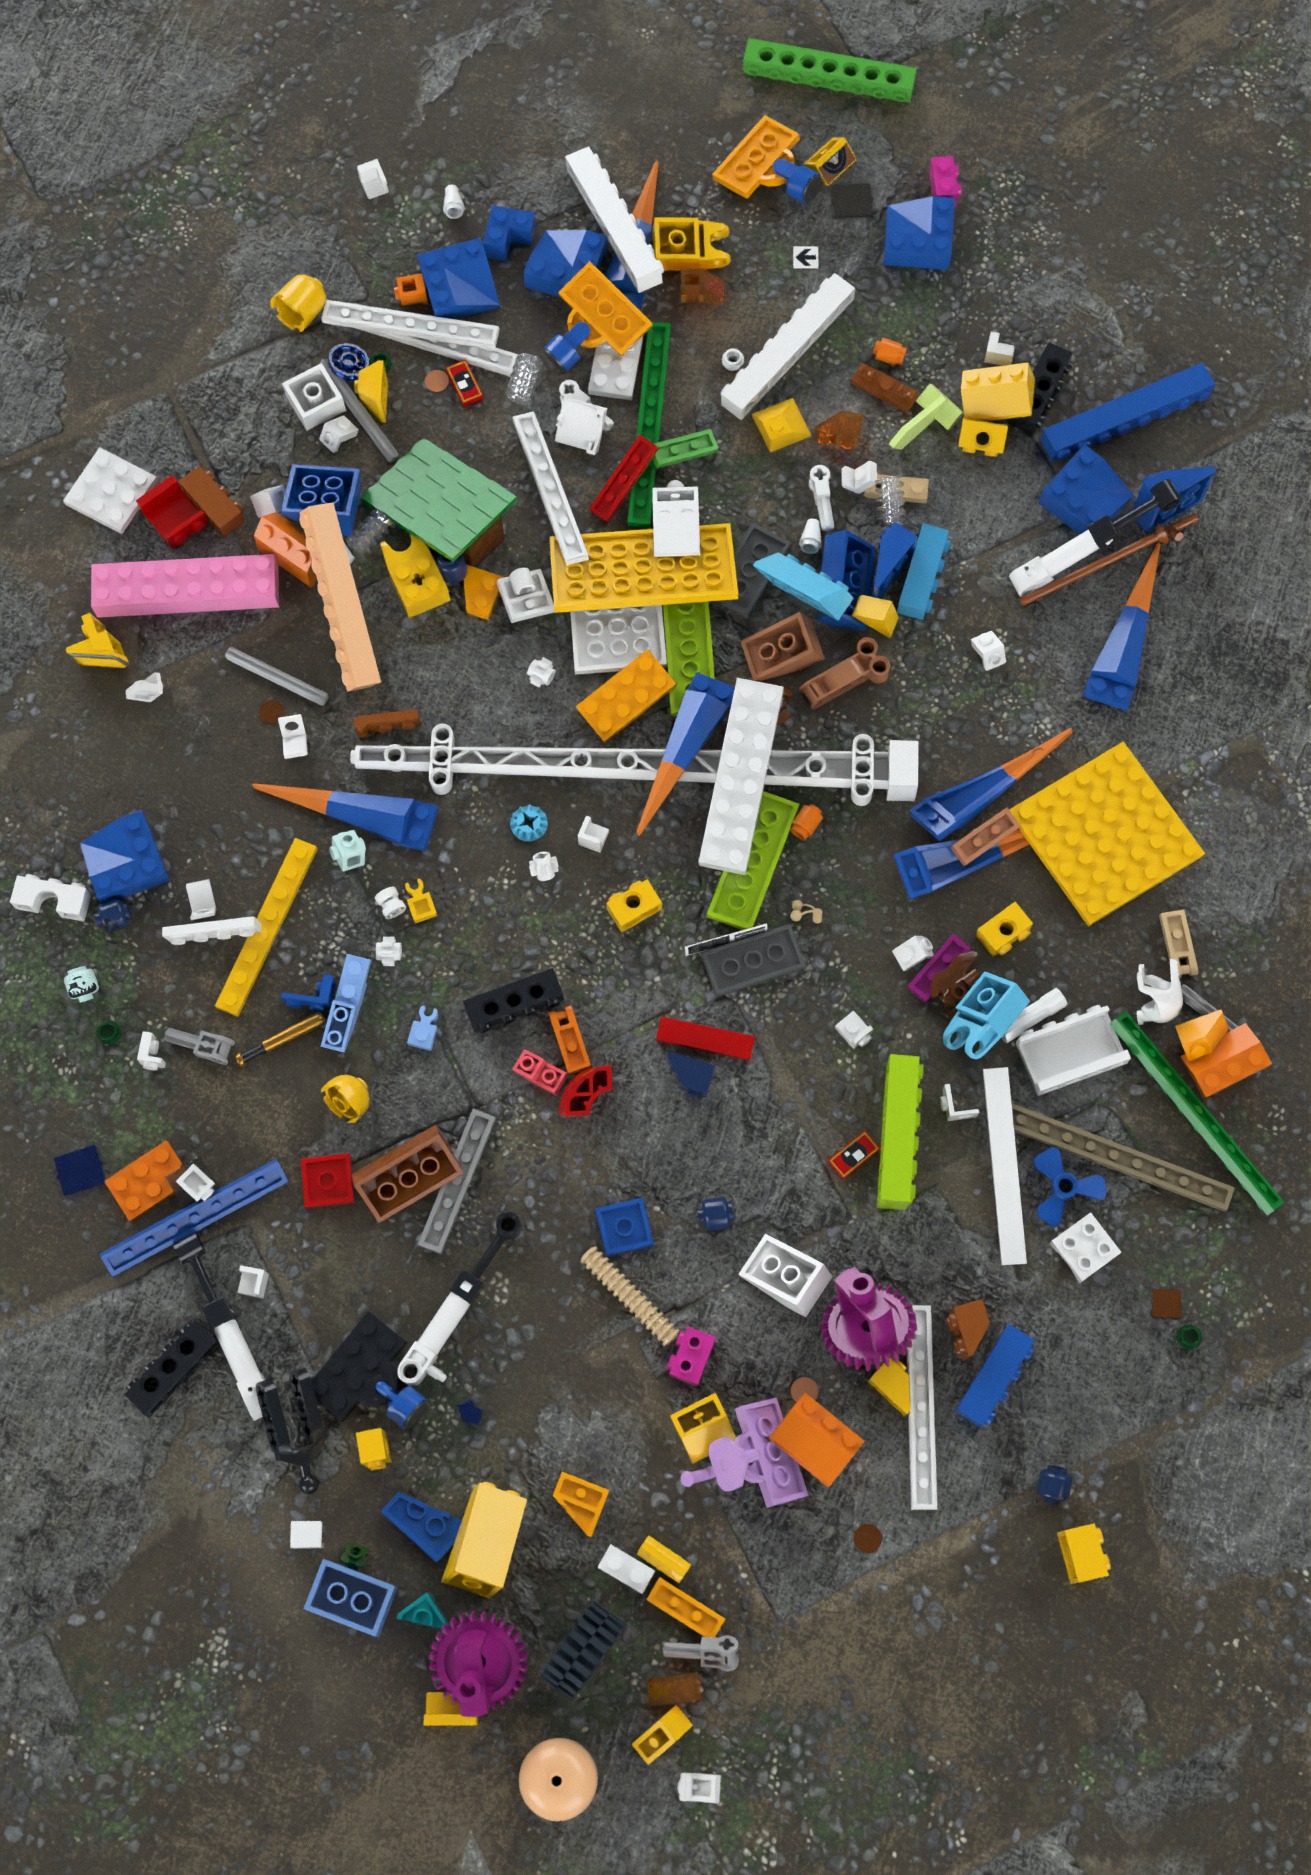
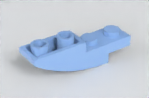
M347 954L336 998L332 1001L321 1047L345 1053L367 987L366 980L372 960Z

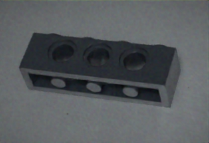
M1048 342L1032 372L1035 378L1033 406L1037 407V409H1032V416L1010 418L1009 425L1033 435L1036 427L1041 428L1046 417L1043 415L1045 410L1050 411L1055 398L1052 396L1055 392H1060L1064 383L1062 377L1064 374L1068 375L1073 366V362L1070 361L1072 352Z
M551 968L463 1000L474 1033L478 1031L479 1033H485L492 1030L494 1025L500 1023L502 1025L510 1024L516 1020V1017L534 1015L538 1012V1009L543 1007H556L561 1003L560 1001L564 1000V996L555 971ZM534 990H541L543 992L542 997L538 999L532 998L530 995ZM512 998L521 1000V1003L516 1007L508 1005ZM495 1006L498 1008V1012L494 1015H488L485 1013L487 1008Z
M196 1320L193 1323H187L181 1329V1335L175 1342L173 1340L170 1341L163 1348V1354L157 1360L153 1359L144 1368L146 1372L139 1379H133L126 1387L128 1391L124 1396L145 1416L150 1418L220 1345L219 1341ZM189 1342H193V1352L185 1355L183 1352L184 1346ZM175 1361V1371L167 1374L165 1370L167 1363ZM157 1379V1390L154 1392H149V1382L151 1380Z

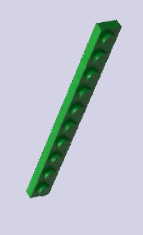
M652 322L653 326L647 333L637 437L640 434L653 444L659 443L671 330V323ZM653 459L631 489L628 526L650 528L653 488L655 487L656 466Z
M1128 1012L1115 1018L1110 1025L1115 1030L1117 1036L1122 1038L1130 1048L1131 1053L1145 1066L1146 1071L1159 1083L1163 1092L1173 1100L1177 1109L1192 1123L1193 1128L1206 1140L1209 1148L1220 1157L1225 1167L1234 1174L1242 1188L1248 1191L1256 1201L1257 1206L1268 1216L1282 1205L1284 1201Z

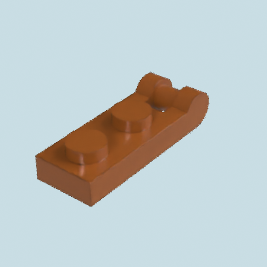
M418 709L358 716L353 722L356 733L360 737H366L370 732L388 733L392 729L412 730L416 726H421Z

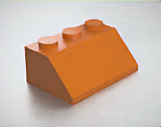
M278 512L262 516L254 534L258 551L263 555L274 554L279 566L309 587H313L317 576L313 572L311 554L306 547L305 531Z
M1246 1023L1227 1032L1212 1053L1188 1061L1186 1054L1180 1056L1203 1100L1272 1064L1261 1042Z
M806 1393L802 1395L769 1437V1440L828 1488L865 1442Z

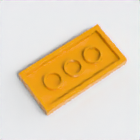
M647 649L579 703L576 708L602 741L606 743L673 690L677 684Z

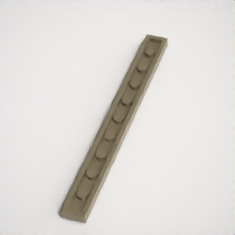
M1011 1103L1014 1132L1221 1211L1226 1212L1228 1210L1235 1187Z

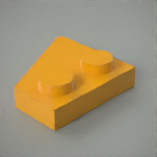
M467 565V575L464 578L467 613L489 620L500 594L497 579L504 577Z
M562 1472L553 1497L587 1536L592 1538L609 1490Z

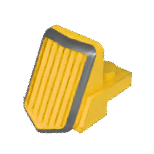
M91 613L81 616L84 622L81 625L83 633L89 639L67 647V654L76 663L81 665L127 667L129 662L127 657H125L121 643L106 631L105 625Z

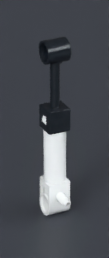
M1166 479L1157 483L1150 490L1152 499L1113 522L1108 515H1105L1087 526V531L1042 558L1037 556L1015 569L1009 575V578L1019 596L1023 597L1054 580L1053 576L1096 550H1104L1121 540L1122 537L1118 532L1120 528L1158 506L1161 512H1166L1178 506L1182 499L1172 481Z
M504 1212L498 1216L496 1220L497 1236L473 1272L470 1274L462 1270L450 1288V1294L419 1340L413 1343L399 1364L398 1376L406 1385L416 1386L420 1384L427 1374L441 1382L446 1380L447 1376L433 1366L438 1358L437 1354L469 1306L472 1307L484 1289L485 1285L479 1279L504 1241L513 1240L520 1235L522 1225L515 1213ZM508 1220L515 1222V1228L510 1232L502 1229L503 1223ZM410 1366H415L418 1369L417 1375L412 1379L406 1378V1369Z
M194 1232L173 1242V1246L183 1265L191 1263L209 1302V1304L202 1307L211 1330L215 1332L238 1382L236 1385L253 1420L256 1421L262 1418L256 1394V1384L264 1381L265 1378L259 1372L237 1324L238 1320L229 1300L224 1296L218 1299L200 1260V1257L206 1254V1251L198 1234Z

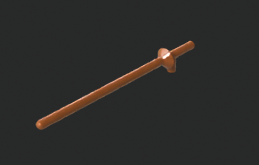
M1193 513L1165 528L1157 523L1154 533L1021 597L1019 602L1023 606L1157 541L1168 544L1167 536L1169 535L1176 541H1180L1183 538V534L1179 530L1198 522V516Z

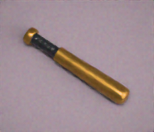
M316 1012L262 1041L261 1045L243 1054L237 1053L234 1056L239 1066L243 1067L248 1060L262 1053H268L325 1024V1019L322 1013Z

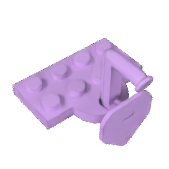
M777 1398L736 1408L735 1411L743 1434L737 1436L734 1442L728 1437L713 1441L709 1446V1457L712 1466L694 1472L686 1471L682 1473L680 1478L684 1486L690 1487L694 1483L716 1477L719 1487L726 1492L742 1487L744 1480L750 1483H759L767 1508L809 1496L798 1463L769 1440V1437L783 1420Z

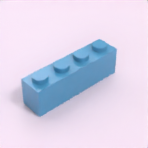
M922 524L899 600L898 614L923 620L925 612L930 613L933 600L929 598L931 592L936 593L939 580L935 578L937 572L942 573L945 560L941 558L943 552L948 553L951 540L947 539L949 530Z

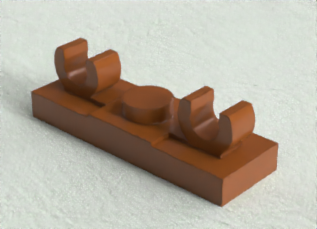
M864 363L860 365L851 379V384L908 414L920 396V392Z

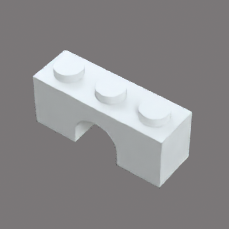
M26 874L25 877L17 876L10 903L15 909L39 913L43 901L54 897L58 898L56 911L62 918L85 921L91 894L80 883L73 882L71 885L62 884L63 882L57 879L49 878L48 881L40 880L35 875Z

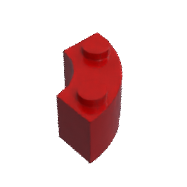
M598 1065L576 1075L562 1094L559 1104V1115H589L595 1098L603 1092L612 1090V1066Z

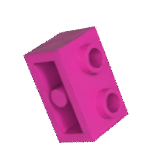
M953 156L932 157L929 177L932 196L955 198L954 208H956L957 199L961 197V184L957 183L956 178L959 176L958 164H954Z
M687 1326L686 1332L681 1331L678 1336L676 1345L680 1347L677 1355L672 1354L668 1362L667 1369L671 1370L669 1376L698 1387L716 1337Z

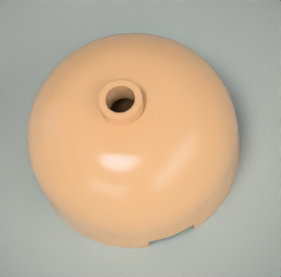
M551 1738L536 1745L524 1758L519 1773V1788L524 1802L536 1815L550 1821H565L581 1814L593 1800L598 1783L597 1768L591 1754L578 1742L566 1738ZM554 1776L561 1777L562 1783L560 1786L553 1785L552 1778Z

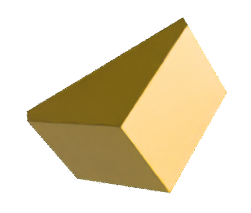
M864 595L859 597L852 614L853 617L888 638L892 636L899 618L892 601Z

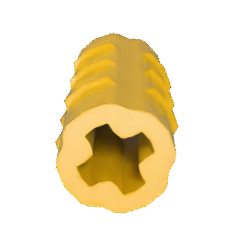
M651 1536L646 1538L637 1552L639 1557L679 1584L691 1567L689 1562Z

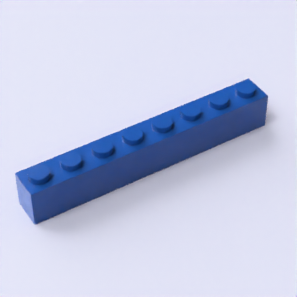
M1202 362L1045 428L1042 431L1040 441L1052 462L1058 459L1065 460L1072 453L1079 451L1084 445L1090 448L1096 443H1105L1117 434L1124 435L1136 426H1145L1155 418H1164L1174 410H1183L1193 402L1198 400L1201 402L1211 396L1215 383Z

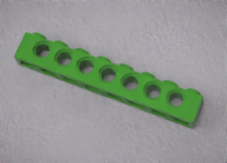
M748 38L743 59V73L752 76L769 77L774 80L780 79L792 83L808 84L814 87L830 88L835 91L841 90L857 95L863 94L908 103L911 101L917 70L914 67Z

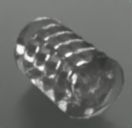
M528 353L517 355L511 378L506 388L508 398L521 405L532 404L530 397H533L535 394L533 391L537 387L535 382L539 380L538 374L542 371L540 365L543 362L541 359Z
M903 475L884 476L875 480V483L882 486L875 490V492L882 494L876 501L883 503L882 506L877 507L878 511L883 512V515L878 516L877 519L884 521V524L906 522V518L899 517L906 513L905 509L899 508L905 504V500L898 499L904 495V491L898 490V488L904 486V482L897 480L903 477Z
M372 510L370 516L365 517L364 523H360L358 529L353 530V536L346 538V542L351 551L358 558L365 561L366 557L363 553L372 554L369 546L377 548L378 545L375 540L383 542L384 538L381 533L389 535L390 532L387 527L395 529V525L385 514Z

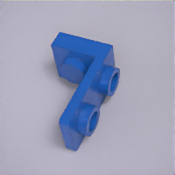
M323 974L322 981H319L317 985V995L319 997L281 993V999L286 1003V1006L292 1008H300L303 1005L310 1006V1009L315 1011H324V1008L331 1009L336 981L333 975Z

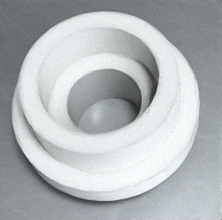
M729 349L722 356V364L726 369L736 371L743 366L744 356L737 349ZM735 359L737 362H730V360Z

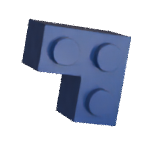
M492 205L483 241L486 257L506 261L511 242L532 246L536 231L535 212Z

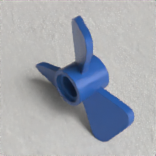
M1051 1147L1039 1154L1033 1161L1034 1168L1053 1181L1050 1187L1052 1196L1037 1208V1216L1051 1227L1059 1226L1062 1220L1064 1201L1070 1200L1076 1193L1096 1200H1102L1106 1196L1105 1180L1102 1176L1093 1175L1077 1180L1074 1175L1064 1173L1060 1151L1055 1147ZM1059 1182L1068 1183L1070 1192H1062L1059 1189Z

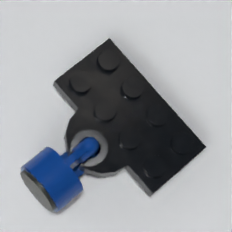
M369 1311L312 1379L316 1400L342 1422L345 1421L359 1402L373 1408L387 1404L389 1408L386 1416L400 1428L406 1430L412 1428L421 1419L428 1407V1400L411 1386L406 1387L402 1391L399 1389L401 1379L392 1361L407 1342Z

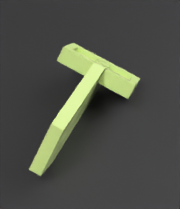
M929 384L916 400L924 410L905 424L890 441L889 445L895 449L902 450L935 419L947 430H951L964 412L933 384Z

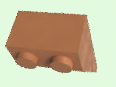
M798 612L740 641L753 681L757 682L806 669L825 659L812 620L802 612Z

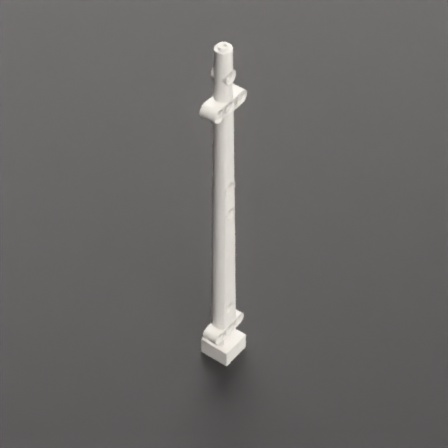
M442 723L436 725L432 730L431 746H400L397 744L389 746L356 745L355 750H351V764H355L356 769L392 770L394 772L428 771L432 790L436 794L445 795L452 788L453 773L655 780L665 749L455 747V738L451 727ZM443 734L449 735L446 740H438ZM860 734L853 740L852 751L771 750L764 785L851 788V799L859 806L867 805L871 801L873 789H887V801H915L918 788V741L890 740L888 752H874L873 739L869 735ZM865 745L868 747V750L860 751L857 746ZM700 750L678 781L715 783L722 750ZM394 755L401 756L397 761L390 760ZM441 756L448 757L444 762H437V759ZM579 760L587 761L584 766L576 765V762ZM625 761H632L634 763L631 767H624L622 765ZM811 766H819L821 770L813 772L809 768ZM865 767L868 772L860 773L857 771V768ZM439 778L446 779V781L443 784L439 785L435 783V781ZM858 789H865L868 794L862 796L857 794L856 791Z

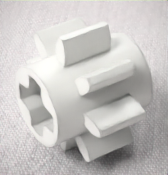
M544 657L541 661L533 660L527 671V675L530 676V683L539 688L542 684L548 686L556 673V670L552 669L553 662Z
M549 852L537 853L533 856V861H529L531 876L537 875L540 881L550 880L555 876L554 872H558L556 856L551 857Z
M383 936V941L376 943V960H382L383 966H395V961L401 960L402 945L401 943H396L395 937Z

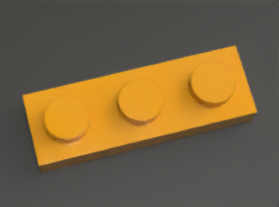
M660 1577L646 1599L704 1637L715 1638L725 1621L724 1617Z

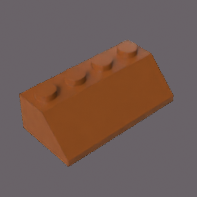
M435 1124L352 1174L353 1185L378 1223L463 1174V1170L447 1140Z

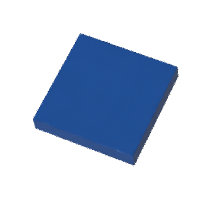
M643 1197L595 1208L606 1257L654 1246Z

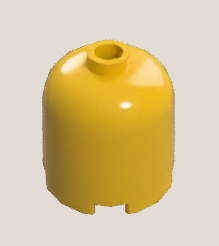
M305 274L296 275L271 298L270 306L277 309L279 312L277 318L291 330L299 328L300 332H302L324 308L326 294L322 283L318 279Z

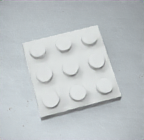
M99 447L63 501L65 505L122 534L139 510L136 500L153 489L158 479L151 473Z

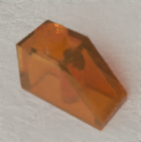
M698 1672L646 1679L650 1706L701 1700Z

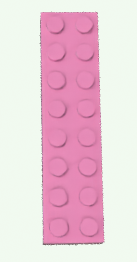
M274 554L91 564V607L97 618L279 607V566Z

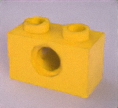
M963 418L958 447H962L963 452L975 453L976 450L985 451L984 455L997 457L998 453L1003 454L1008 425ZM986 432L989 435V439L985 444H979L976 441L978 433Z
M648 880L633 883L628 891L612 895L608 899L609 902H607V910L621 933L662 910V902ZM631 900H636L640 904L636 908H630L627 906V903Z
M1014 902L978 928L975 936L992 957L998 953L1002 956L1012 948L1011 944L1017 939L1021 942L1031 934L1029 930L1033 922L1018 904ZM1000 928H1008L1011 931V935H1003L1000 932Z
M378 1428L356 1433L362 1465L371 1470L386 1468V1463L392 1462L388 1436L385 1430Z

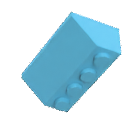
M776 553L753 564L774 586L837 621L853 600V597L848 592L849 588L840 581L832 582V578L823 572H820V574L815 573L816 570L807 563H804L802 566L799 564L800 561L790 554L786 557Z

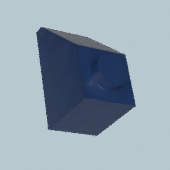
M668 1052L667 1062L682 1090L687 1092L686 1095L695 1099L706 1098L715 1072V1065Z

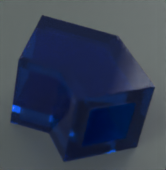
M473 1400L457 1405L463 1422L479 1426L483 1410L475 1408Z

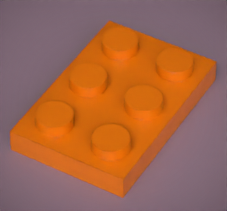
M166 1140L104 1182L128 1220L132 1223L183 1189L176 1181L184 1174L186 1168Z

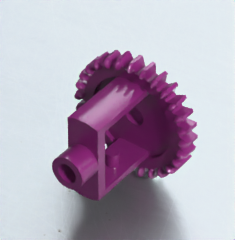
M855 1267L840 1274L835 1279L838 1299L833 1297V1306L828 1304L826 1307L827 1312H824L822 1315V1337L826 1349L829 1348L831 1356L836 1355L839 1363L845 1359L846 1367L855 1362L856 1370H859L862 1364H865L866 1371L870 1370L871 1364H874L876 1369L880 1370V1362L889 1367L890 1358L898 1362V1353L905 1356L907 1354L906 1347L912 1348L913 1346L911 1339H916L917 1323L912 1304L908 1303L906 1296L901 1297L899 1290H896L893 1294L891 1286H888L883 1291L882 1284L879 1283L875 1290L872 1277L868 1274L860 1273Z
M472 1611L470 1619L464 1613H461L460 1622L453 1617L450 1621L451 1627L444 1624L442 1627L443 1633L438 1632L435 1637L438 1642L433 1641L431 1649L434 1651L430 1652L429 1659L434 1660V1662L430 1663L429 1669L432 1671L436 1670L431 1678L432 1680H440L437 1683L436 1689L446 1688L443 1698L452 1694V1705L459 1700L461 1716L478 1717L487 1714L490 1705L493 1710L496 1709L497 1700L502 1705H505L507 1702L506 1696L512 1699L515 1695L513 1689L519 1691L522 1685L519 1681H524L526 1677L524 1671H527L528 1663L523 1661L527 1660L528 1653L521 1652L525 1649L526 1644L525 1642L517 1643L521 1634L516 1633L512 1635L514 1625L512 1624L505 1628V1618L497 1623L495 1613H493L490 1619H487L486 1611H482L480 1618H477L475 1611Z

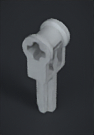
M168 1028L164 1034L166 1042L194 1049L193 1054L196 1057L222 1065L228 1064L227 1057L231 1046L235 1045V1041L230 1038L201 1031L200 1035L197 1036Z
M727 1635L719 1638L702 1637L701 1644L666 1642L663 1645V1656L701 1659V1667L719 1668L727 1672L738 1667L739 1658L736 1654L738 1641L736 1638Z

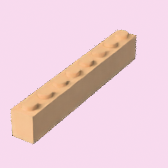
M334 503L308 506L299 512L300 525L305 531L306 547L310 551L312 569L316 573L318 580V592L324 602V614L328 618L330 637L336 647V659L341 666L342 682L346 686L347 692L373 687L381 683Z

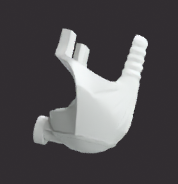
M1170 959L1171 982L1154 975H1146L1144 964L1139 965V972L1137 973L1138 988L1141 992L1150 995L1153 1001L1145 1004L1141 1010L1137 1011L1138 1025H1143L1144 1022L1148 1021L1157 1023L1169 1022L1180 1014L1183 998L1177 966L1178 962L1175 959Z

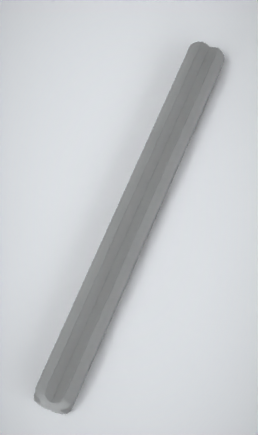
M328 358L322 359L319 364H323L347 407L386 460L390 463L395 462L399 457V453Z

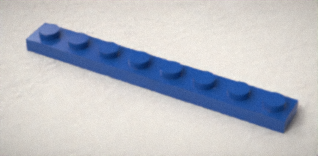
M274 1159L213 1192L206 1201L200 1199L198 1202L192 1203L100 1253V1257L113 1277L169 1247L173 1242L206 1227L289 1182L277 1159Z

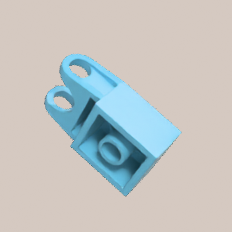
M984 971L956 1006L958 1011L943 1035L944 1045L949 1049L955 1050L965 1044V1052L970 1058H981L1005 1034L1030 1000L1017 983ZM954 1032H957V1038H956V1040L951 1044V1042H950L951 1035H952ZM979 1041V1048L973 1053L972 1048Z

